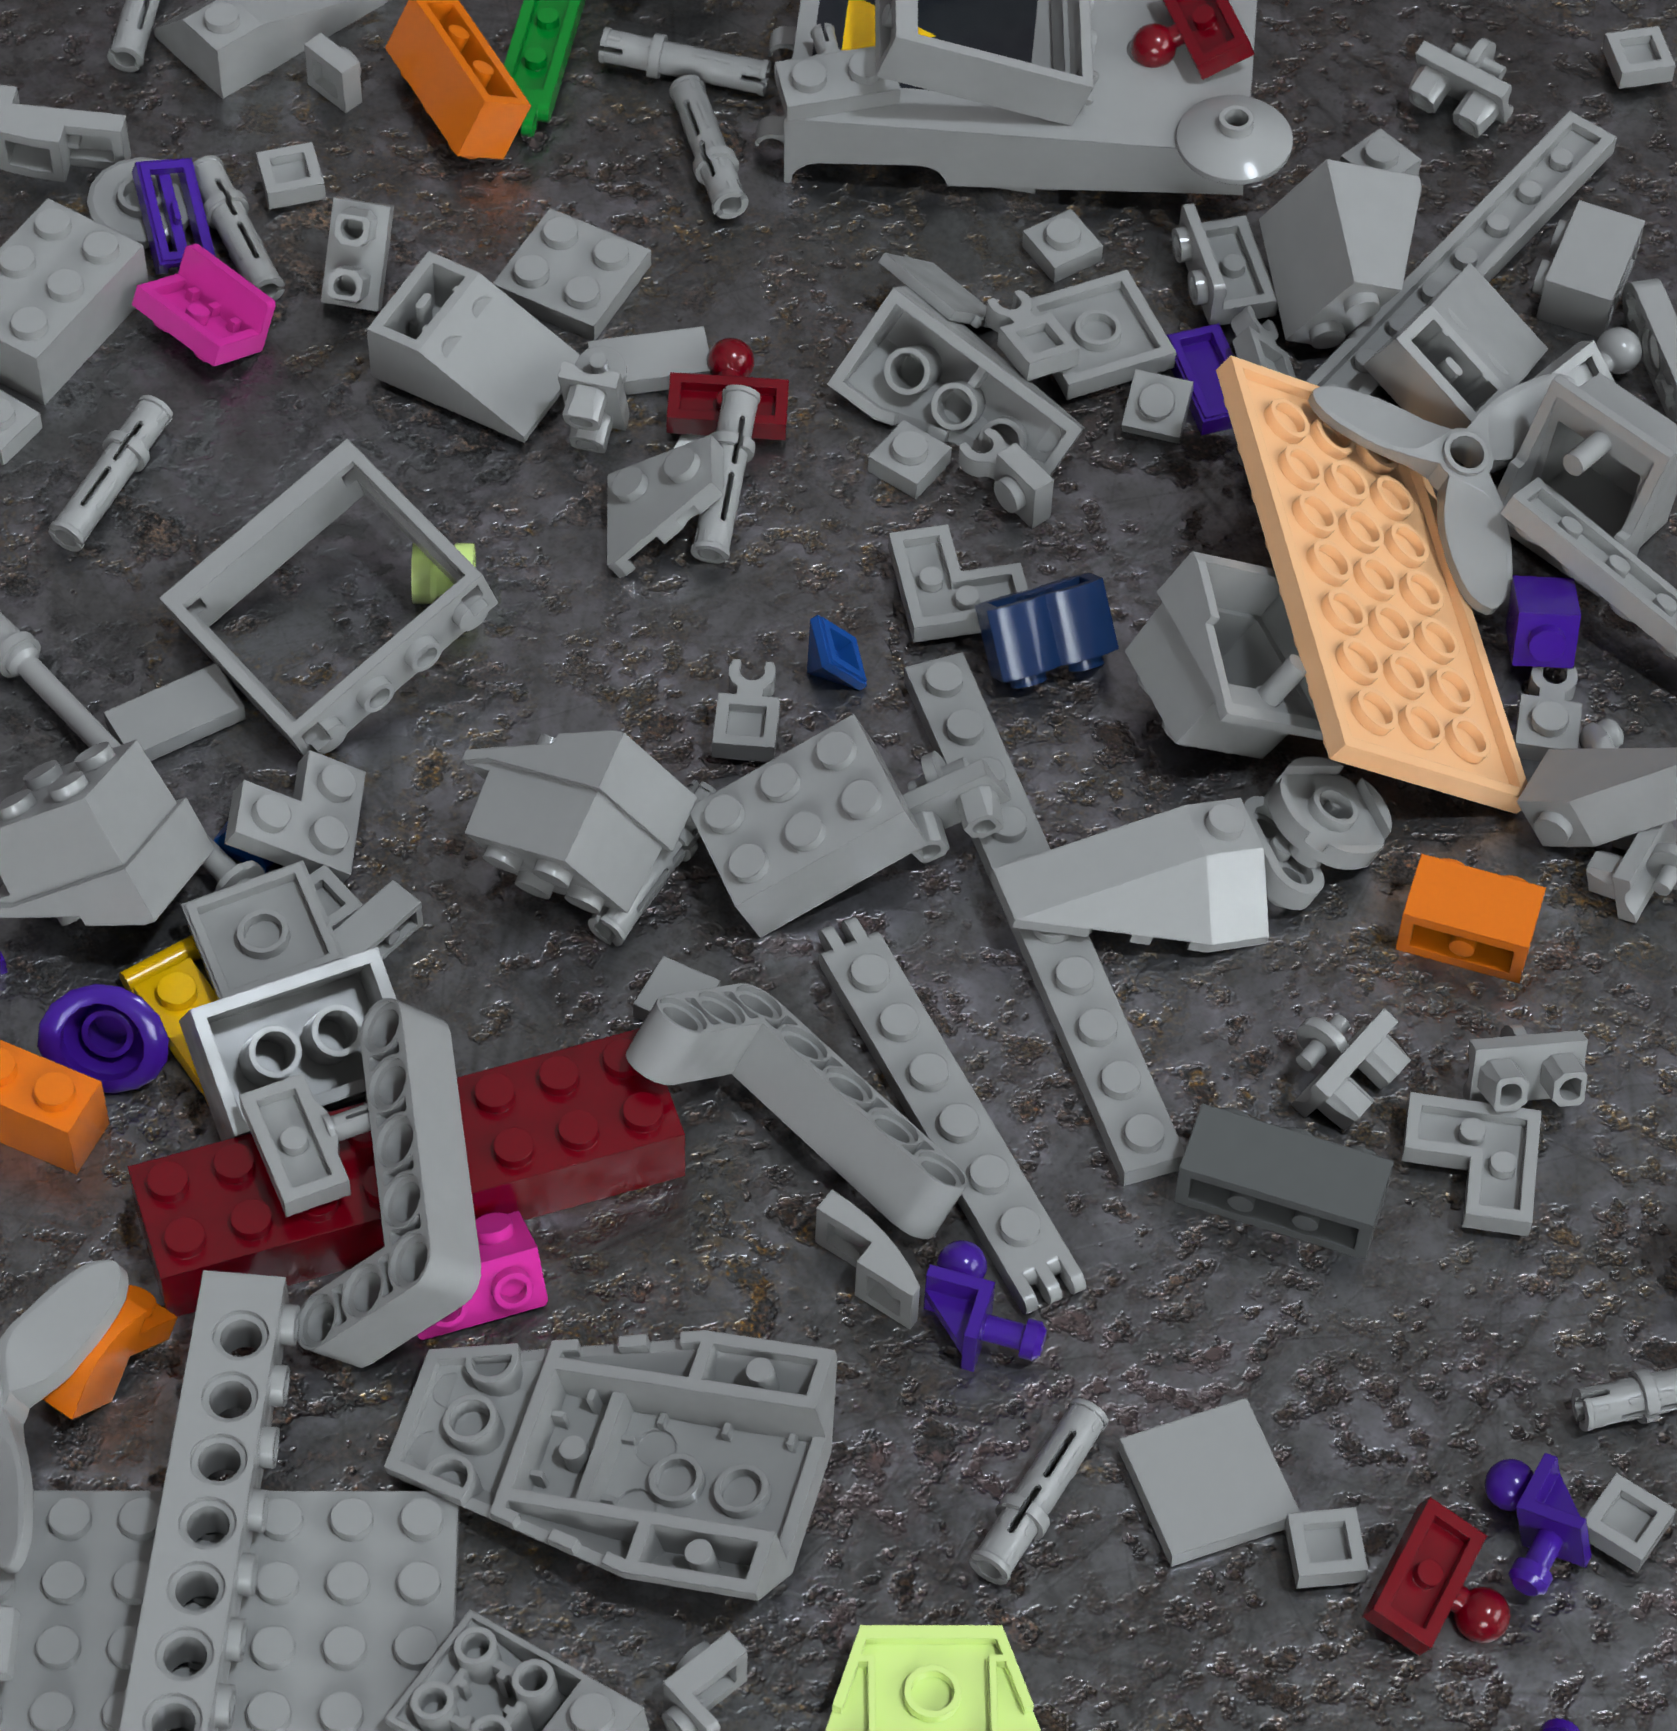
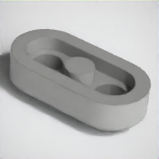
M1250 797L1246 800L1244 806L1264 846L1267 900L1280 908L1303 910L1311 904L1323 889L1325 883L1323 872L1320 867L1313 869L1303 866L1292 857L1289 851L1290 842L1282 835L1274 823L1271 813L1265 805V797Z

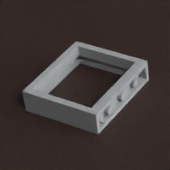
M875 0L876 77L1072 126L1084 105L1089 106L1093 102V88L1099 78V73L1093 71L1092 59L1097 44V31L1091 29V13L1095 0H1051L1054 69L918 34V0Z
M348 438L160 597V600L182 630L214 664L217 663L228 679L302 757L309 750L319 754H326L336 749L352 728L370 713L384 708L392 699L395 691L416 673L425 671L433 666L445 648L465 631L478 627L485 620L488 612L498 604L484 576ZM366 494L454 585L296 720L209 627Z

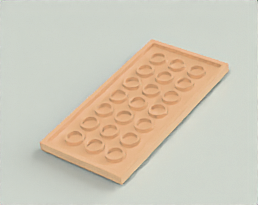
M1230 355L1216 369V373L1223 393L1224 404L1228 410L1237 441V449L1242 458L1251 489V497L1256 506L1265 537V545L1269 551L1278 581L1279 593L1284 602L1292 629L1294 644L1307 672L1305 677L1308 684V692L1313 701L1323 736V744L1329 759L1518 814L1521 808L1517 800L1528 782L1472 607L1459 592L1445 559L1438 532L1437 498L1433 486H1431L1427 478L1416 471L1358 445L1323 422L1311 409L1308 402L1313 390L1320 386Z

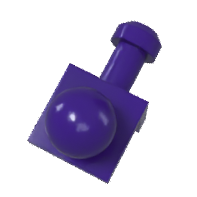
M958 1240L946 1245L938 1256L937 1266L929 1265L926 1274L923 1309L936 1313L962 1355L961 1369L974 1372L984 1341L1019 1350L1018 1357L1033 1361L1040 1357L1047 1336V1329L1044 1323L1029 1318L1027 1324L992 1315L995 1282L984 1279L987 1271L985 1254L976 1244L966 1240Z
M1544 1453L1535 1472L1526 1463L1517 1459H1504L1495 1463L1489 1469L1485 1478L1486 1494L1489 1500L1498 1508L1506 1511H1517L1522 1546L1529 1548L1525 1557L1515 1559L1508 1572L1509 1578L1519 1592L1528 1596L1543 1595L1547 1592L1553 1581L1550 1569L1556 1558L1584 1568L1587 1567L1591 1559L1587 1520L1580 1517L1559 1470L1558 1457Z

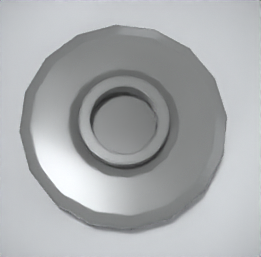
M137 157L118 161L100 172L90 185L87 209L90 219L142 244L145 249L150 247L132 170L135 162L161 159ZM178 173L170 174L181 214L183 230L185 231L190 222ZM151 175L168 243L171 241L160 192L156 176Z

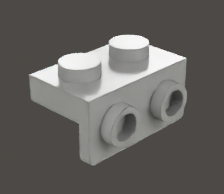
M1194 203L1182 205L1179 227L1172 229L1173 252L1177 262H1185L1187 266L1190 298L1195 306H1202L1208 324H1231V319L1248 305L1253 308L1256 319L1277 316L1278 304L1274 286L1246 215L1201 222Z

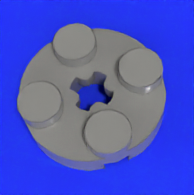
M1302 757L1293 760L1266 793L1264 798L1265 805L1269 809L1277 828L1290 842V854L1301 865L1314 869L1324 864L1342 870H1356L1368 867L1383 849L1385 839L1391 833L1392 819L1388 807L1376 789L1365 779L1361 778L1357 785H1355L1349 779L1339 775L1344 767L1343 765L1321 757Z

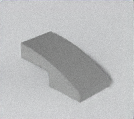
M831 1190L816 1208L815 1243L856 1267V1297L910 1330L918 1320L920 1285L911 1267L887 1234L870 1217L834 1190Z

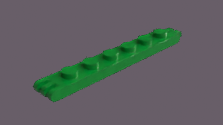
M523 0L504 62L505 68L531 104V108L521 125L522 136L534 137L538 121L549 123L586 0Z

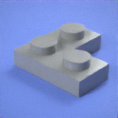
M948 524L889 533L888 550L913 643L981 633L975 605L1004 595L1028 590L1021 563L961 571Z
M309 750L298 762L293 798L243 780L232 793L224 844L283 866L303 860L309 874L326 865L344 883L351 876L366 771Z
M1410 1092L1406 1110L1401 1161L1467 1170L1462 1227L1529 1237L1533 1221L1542 1111L1520 1108L1518 1111L1496 1112L1490 1103Z

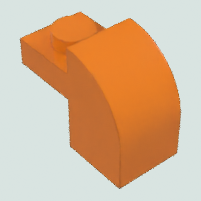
M129 1284L126 1300L106 1334L70 1378L42 1400L71 1420L112 1402L130 1356L169 1340L178 1317L156 1303L155 1297L149 1291Z

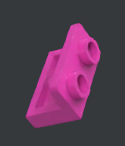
M196 243L185 247L177 274L137 285L132 306L151 319L158 329L171 334L191 349L198 359L214 367L263 351L276 303L271 297Z
M519 1211L509 1214L489 1213L475 1220L481 1259V1278L478 1288L466 1304L417 1335L419 1339L426 1340L540 1308L548 1303L538 1247Z

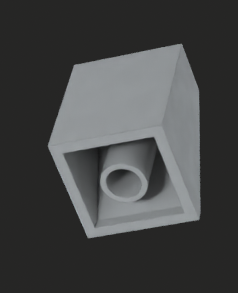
M1326 159L1259 218L1285 340L1311 344L1314 348L1318 349L1333 348L1341 344L1346 336L1366 319L1376 315L1384 304L1402 290L1422 188L1419 176Z

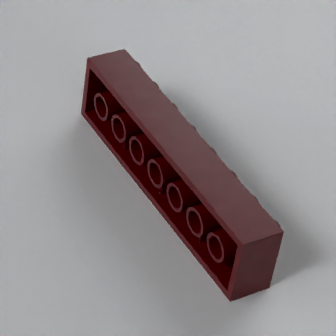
M640 1028L457 1077L475 1220L489 1213L509 1214L519 1211L525 1221L685 1176V1133L668 1087L642 1076L630 1065L626 1058V1051ZM364 1103L331 1111L328 1114L332 1116L361 1106ZM371 1131L339 1141V1157L350 1180L351 1195L289 1217L285 1215L251 1133L127 1166L136 1212L165 1309L177 1317L196 1312L203 1270L286 1277L287 1286L351 1269L385 1247Z

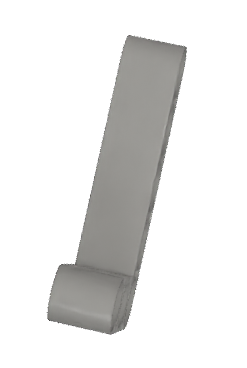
M738 983L663 995L656 1000L626 1051L628 1062L637 1072L651 1081L663 1085H676L732 1074L891 1223L913 1237L920 1239H931L934 1237L967 1186L968 1179L965 1172L776 998L756 986Z
M393 998L381 999L369 1009L363 1020L360 1035L385 1247L317 1290L305 1300L300 1309V1326L297 1340L303 1349L361 1368L371 1365L462 1307L474 1295L481 1278V1259L451 1032L448 1024L443 1019Z

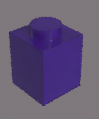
M1513 575L1505 628L1512 666L1574 669L1581 621V611L1574 579Z

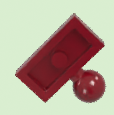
M1163 0L1174 24L1168 27L1157 23L1144 25L1136 31L1131 41L1133 58L1139 64L1150 68L1163 67L1169 64L1176 54V49L1185 44L1202 80L1255 55L1229 0Z
M725 338L712 346L707 358L711 375L670 372L666 433L708 436L715 432L722 403V390L726 389L728 385L736 384L751 387L760 393L761 396L751 438L786 439L789 380L749 377L754 368V355L751 348L744 341L737 338Z
M1429 1497L1417 1506L1361 1617L1419 1656L1432 1648L1450 1610L1454 1613V1620L1458 1630L1467 1639L1477 1643H1490L1499 1639L1506 1632L1510 1623V1608L1507 1601L1499 1592L1492 1588L1475 1587L1468 1589L1463 1585L1487 1535Z

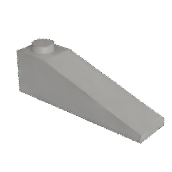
M206 0L197 3L154 28V35L215 93L224 99L304 52V43L319 33L324 34L328 38L391 0Z
M907 285L892 288L827 383V385L874 420L890 425H899L902 420H905L941 442H950L956 445H961L965 442L972 450L980 453L987 452L982 447L983 431L987 428L994 429L1003 437L1007 447L1016 442L1050 476L1056 471L1085 429L1082 424L1031 381H1026L1017 369L960 322L949 321Z
M1241 797L1183 805L994 868L990 875L1012 928L1087 937L1093 930L1129 934V943L1150 945L1153 938L1187 942V950L1207 953L1266 944L1269 938L1264 846Z

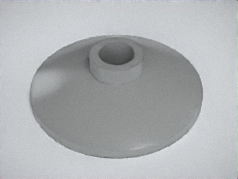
M1242 95L1216 96L1197 103L1183 115L1178 124L1176 134V146L1179 155L1191 170L1208 180L1228 185L1257 183L1275 175L1289 160L1293 145L1290 125L1278 110L1261 100Z

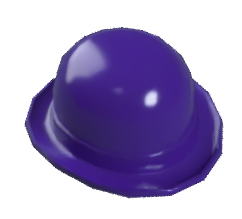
M92 984L72 989L50 1005L39 1023L37 1047L42 1057L102 1081L104 1093H119L139 1089L157 1078L168 1060L169 1037L159 1014L142 997L120 986Z

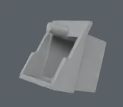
M1598 373L1579 387L1559 374L1552 379L1517 456L1510 461L1497 488L1503 506L1505 507L1515 493L1539 477L1637 557L1640 547L1667 522L1677 495V424L1601 373ZM1507 519L1509 533L1512 538L1569 576L1558 560L1538 544H1533L1521 537L1516 531L1514 524ZM1574 579V581L1585 587L1587 590H1589L1596 596H1601L1586 583H1582Z
M1192 551L1157 590L1162 603L1125 650L1137 673L1138 684L1150 696L1163 720L1162 727L1165 733L1175 744L1181 746H1191L1263 759L1288 734L1323 740L1313 701L1308 692V684L1305 677L1307 672L1294 644V636L1284 602L1279 593V585L1274 569Z
M616 730L561 733L556 738L540 734L535 745L468 749L462 758L466 765L485 779L465 830V834L485 849L482 858L501 870L516 874L515 885L534 896L550 899L552 892L565 895L564 898L571 904L596 914L600 913L603 906L625 913L629 912L661 850L665 849L673 852L697 800V797L628 735Z
M137 739L114 748L111 747L109 742H102L86 749L75 758L74 762L60 766L57 760H51L35 767L23 777L26 785L19 792L0 802V876L4 882L0 887V918L57 917L61 926L69 925L80 918L85 926L146 925L158 919L215 848L187 797L179 800L174 799Z

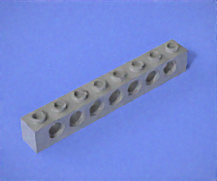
M203 1270L119 1731H169L174 1728H186L191 1731H219L220 1728L230 1729L232 1727L236 1706V1685L227 1684L231 1661H243L247 1641V1619L239 1618L242 1596L253 1597L256 1589L258 1554L250 1553L253 1532H264L267 1524L269 1491L261 1489L264 1468L275 1469L277 1464L280 1432L279 1427H272L271 1424L274 1406L285 1407L287 1403L290 1367L289 1365H282L285 1345L296 1346L300 1326V1306L289 1303L286 1277ZM241 1347L257 1349L247 1356L239 1357L230 1354ZM230 1408L247 1410L236 1418H223L219 1416L223 1411ZM226 1469L237 1472L234 1476L224 1481L207 1479L212 1473ZM217 1532L226 1535L224 1539L216 1544L201 1545L196 1543L198 1538L207 1533ZM206 1596L215 1599L210 1606L201 1610H190L184 1607L188 1601L196 1597ZM194 1661L204 1665L200 1671L190 1676H177L172 1673L178 1665L185 1662Z

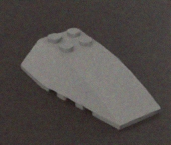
M708 1330L680 1332V1339L650 1341L647 1334L619 1336L617 1344L581 1346L579 1339L553 1340L550 1347L545 1349L521 1350L518 1343L428 1349L384 1468L387 1474L620 1577L759 1601L793 1573L832 1452L837 1354L834 1349Z

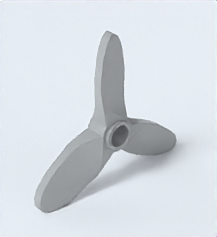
M1550 373L1538 376L1511 388L1491 401L1467 428L1455 429L1426 421L1382 399L1348 388L1321 386L1314 389L1309 396L1308 402L1311 409L1323 422L1358 445L1416 471L1427 478L1431 486L1437 490L1438 532L1445 559L1454 582L1464 600L1474 610L1485 615L1493 614L1503 604L1511 589L1513 567L1508 522L1500 514L1504 506L1490 474L1508 467L1510 461L1517 456L1552 379L1559 374ZM1560 374L1561 376H1563L1564 378H1566L1567 380H1569L1577 386V383L1573 378L1565 374ZM1454 459H1457L1459 462H1461L1464 465V467L1457 464L1454 461Z
M102 1259L86 1263L68 1274L42 1294L24 1313L13 1321L0 1338V1569L5 1573L15 1574L19 1572L26 1561L33 1532L34 1492L29 1457L25 1444L24 1423L28 1417L29 1409L70 1378L84 1359L97 1346L118 1316L126 1300L129 1281L127 1271L114 1260Z

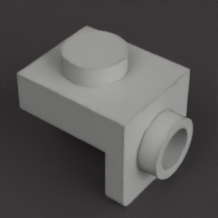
M730 1631L726 1632L711 1645L705 1641L694 1646L679 1661L676 1672L663 1681V1713L661 1717L668 1731H721L719 1722L709 1711L747 1682L748 1650Z

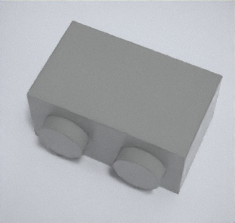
M1579 200L1570 222L1560 219L1557 224L1549 253L1556 254L1553 262L1543 259L1539 266L1532 293L1541 295L1536 319L1599 338L1601 334L1607 331L1624 286L1636 261L1645 220Z

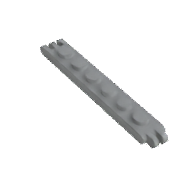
M855 916L841 922L844 936L848 941L846 944L842 942L833 926L819 930V939L825 952L818 955V960L825 977L910 1122L965 1172L968 1183L957 1203L1021 1312L1026 1315L1039 1308L1036 1295L1031 1288L1034 1284L1045 1302L1049 1305L1063 1298L1055 1275L1059 1274L1071 1294L1085 1290L1086 1281L1078 1264L882 935L878 931L867 935Z

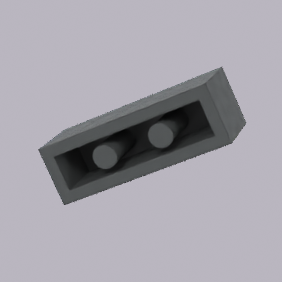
M1202 1103L1179 1167L1174 1202L1366 1260L1387 1195L1394 1161L1380 1157L1365 1147L1343 1146L1314 1137L1310 1132L1298 1127L1283 1128L1253 1119L1238 1109H1220Z

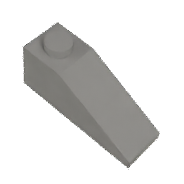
M1677 747L1548 749L1517 803L1540 843L1545 847H1596L1677 820Z

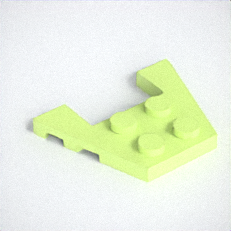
M860 1625L825 1731L1041 1730L1033 1712L1034 1704L1002 1625Z

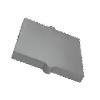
M884 252L879 263L949 321L970 324L975 328H979V326L990 328L985 320L987 306L933 262L914 259L906 254L899 256Z

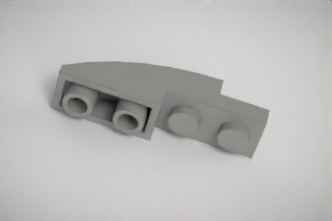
M0 85V170L32 178L66 183L70 166L106 169L118 161L131 158L126 115L20 104L16 86Z

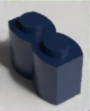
M1092 573L1064 578L1031 590L1004 595L975 605L991 677L1002 682L1010 681L1011 688H1025L1040 684L1047 680V671L1062 665H1067L1070 672L1096 668L1105 663L1103 655L1119 649L1103 578Z

